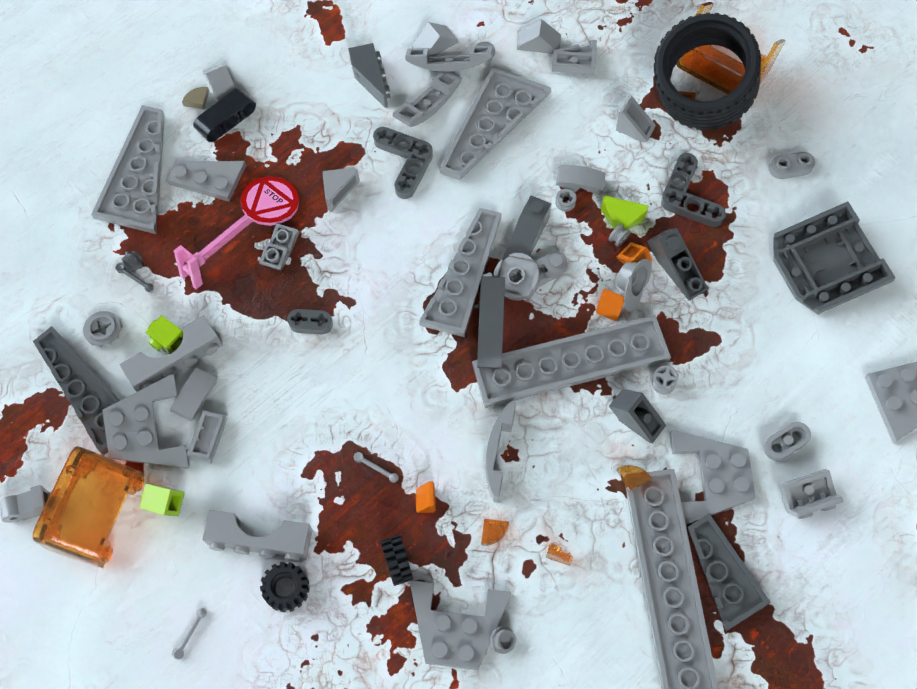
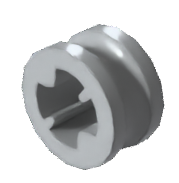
M561 189L558 191L555 204L559 210L567 212L575 207L576 194L572 190ZM564 197L569 198L568 203L563 202Z
M619 224L612 231L608 240L610 242L614 241L615 246L619 247L630 235V230H624V226Z

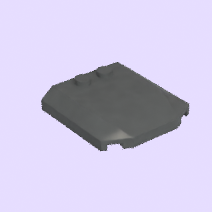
M849 201L774 233L773 236L774 263L795 299L816 314L825 312L889 284L896 278L884 258L880 259L860 228L858 224L860 219Z

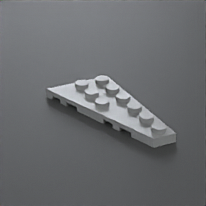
M491 67L439 168L440 173L461 180L551 93V87Z
M917 362L867 374L865 377L866 382L894 444L917 428Z

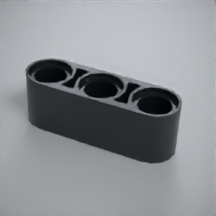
M235 89L195 119L193 127L208 142H214L251 115L256 108V103L242 89Z

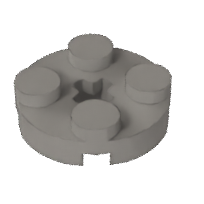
M510 254V257H507L505 260L502 259L497 264L493 277H505L504 297L517 301L529 299L539 287L541 281L540 267L526 254ZM518 271H521L522 279L515 282L512 275H516Z

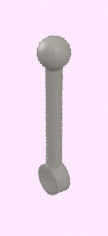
M361 452L354 454L355 462H362L387 476L393 483L398 481L399 476L396 473H389L364 458Z
M204 608L197 610V617L178 648L173 650V658L181 659L183 657V649L201 618H204L207 614Z

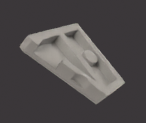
M597 40L590 41V45L584 47L576 44L569 48L554 50L552 72L594 75Z

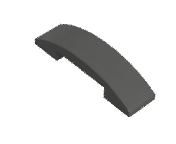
M481 276L477 368L501 369L505 277Z

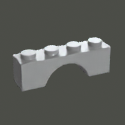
M203 315L183 327V340L178 349L172 354L161 358H152L139 352L119 365L132 387L138 392L169 375L174 374L175 376L184 368L194 366L201 358L217 352L218 348L222 347V344Z
M209 510L202 540L209 546V549L215 551H224L225 548L234 549L235 553L249 555V552H257L259 556L272 559L274 555L284 556V560L299 562V559L307 560L313 529L307 523L284 520L275 532L263 537H254L242 531L240 521L234 513Z

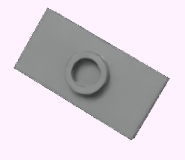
M202 411L187 452L188 458L212 463L228 419L226 415Z

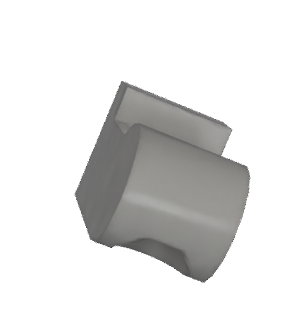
M38 485L30 488L31 491L2 498L0 500L2 522L24 521L52 513L49 491L43 486Z

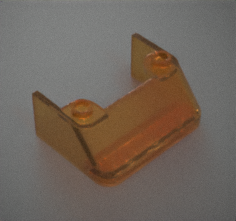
M707 2L701 4L696 14L709 13L714 3ZM786 40L776 41L768 56L761 54L760 84L771 70ZM712 45L694 48L684 54L676 65L681 70L726 94L731 93L740 84L745 74L743 63L711 47Z

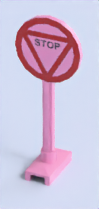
M268 176L258 178L249 183L242 191L240 199L242 210L245 214L199 253L196 252L192 255L181 245L174 250L180 277L184 279L189 275L193 288L198 289L203 284L199 268L205 264V260L250 223L255 222L261 225L272 226L276 225V223L282 224L291 219L298 210L299 196L296 188L290 182L280 177Z

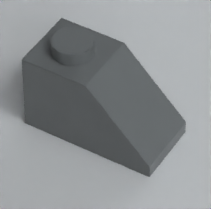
M623 388L609 405L621 423L649 443L653 444L666 427L662 418L641 392Z

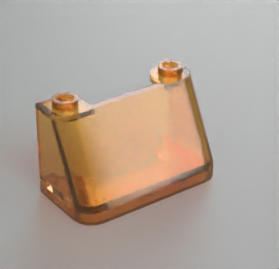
M79 446L74 447L33 531L34 542L49 551L103 568L113 554V548H111L108 537L127 495H134L142 489L145 475L139 470Z

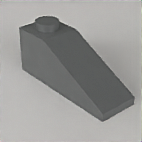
M530 195L502 258L503 260L510 257L509 255L513 253L531 255L550 218L552 203Z

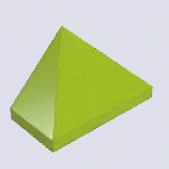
M604 195L601 211L613 229L622 224L624 230L645 221L649 206Z

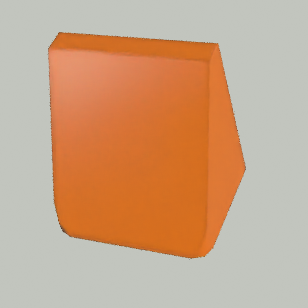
M630 242L617 256V259L623 264L626 262L638 263L642 259L652 261L648 248Z
M603 289L596 313L617 321L624 306V296Z
M429 481L416 489L417 513H435L436 500L435 484L433 481Z

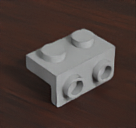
M827 469L779 484L787 513L798 519L811 517L813 515L812 512L818 510L828 511L835 509L836 504L844 502L843 497L836 494L830 470Z

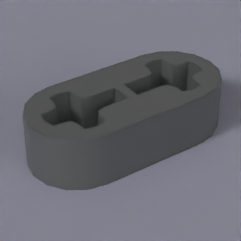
M295 309L287 317L289 327L296 333L322 335L330 332L333 327L330 314L322 310ZM298 317H302L303 321L296 325L295 321L298 320ZM325 319L326 323H323V326L320 327L317 322Z

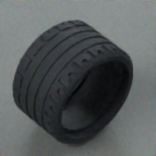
M709 12L706 14H696L697 16L693 17L690 16L688 19L681 20L679 24L674 25L671 31H668L665 34L666 36L660 41L661 45L657 47L654 57V76L664 109H667V113L675 121L678 120L681 125L691 129L693 127L696 130H709L713 128L716 130L740 119L742 114L747 113L753 105V99H756L760 87L761 53L758 50L759 45L754 34H751L750 29L744 26L741 21L738 22L734 17H728L726 14L720 15V13L710 14ZM704 45H717L731 50L743 63L745 74L740 84L725 97L714 101H696L683 96L672 84L671 76L675 65L690 50Z

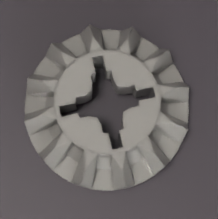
M108 311L94 313L84 324V337L92 346L97 345L102 348L103 345H111L112 341L119 339V333L122 330L121 321L115 314ZM100 323L106 327V335L100 332Z

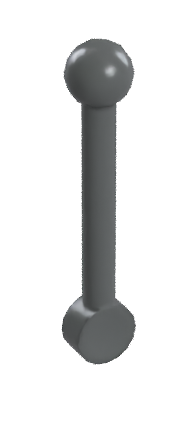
M118 263L115 266L118 273L126 274L142 285L145 291H153L154 287L151 283H145L126 270L124 264Z

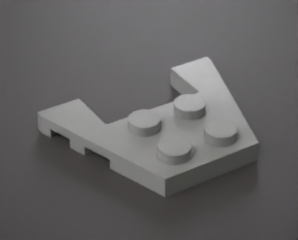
M174 374L102 410L108 453L111 460L172 466L182 469L189 468L185 445L160 450L153 402L178 396Z
M676 430L670 431L672 454L698 453L704 501L681 502L686 526L691 525V523L698 521L707 514L712 516L756 498L748 449Z
M411 580L410 586L425 664L479 670L490 645L491 634L500 623L511 598V592L488 589L485 616L432 611L434 583Z

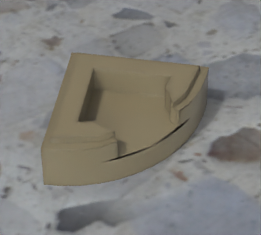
M199 87L188 92L182 100L183 106L204 109L209 95L208 87Z

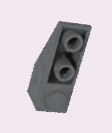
M373 43L348 48L354 78L377 101L387 108V99L391 98L389 86H384L383 81H386L384 68L379 67V64H382L380 51L375 52Z
M677 228L665 230L647 241L658 263L688 301L708 290Z

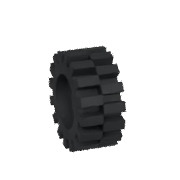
M397 535L381 540V546L393 585L396 586L414 580L401 536Z
M280 562L278 566L276 564L272 565L270 571L267 569L264 572L266 574L265 578H261L262 586H260V591L262 592L263 599L276 611L286 612V610H289L291 612L297 606L300 608L302 601L307 600L308 597L306 595L310 590L308 587L309 581L305 573L299 566H295L291 562L288 564ZM285 577L291 578L295 583L294 591L286 597L277 595L275 590L277 582Z

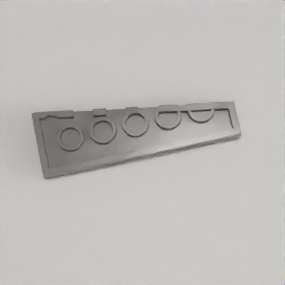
M479 208L466 232V237L458 247V252L453 261L451 260L444 278L441 279L435 295L431 298L420 318V326L465 337L481 285V276L484 275L500 224L501 213Z

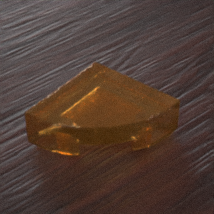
M624 465L617 468V472L629 492L652 480L651 476L640 467Z
M484 519L481 545H492L500 541L507 533L509 522Z
M551 543L546 558L570 566L573 559L571 553L562 552V547Z

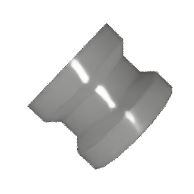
M664 365L659 367L652 379L653 389L662 395L670 394L674 391L679 380L677 371L671 366Z

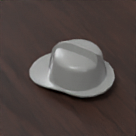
M642 259L638 263L626 262L616 277V288L624 295V305L628 312H633L637 308L642 293L650 279L652 265L648 259Z

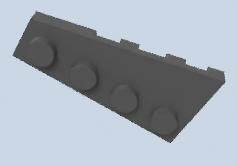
M710 514L687 527L725 631H728L771 603Z

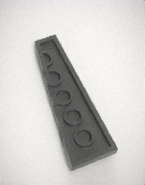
M51 326L37 337L33 343L74 408L76 415L86 428L85 430L97 450L104 456L108 453L102 410L120 400Z

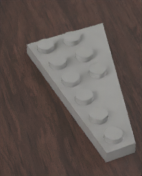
M141 106L91 215L94 219L156 234L164 113L161 109Z

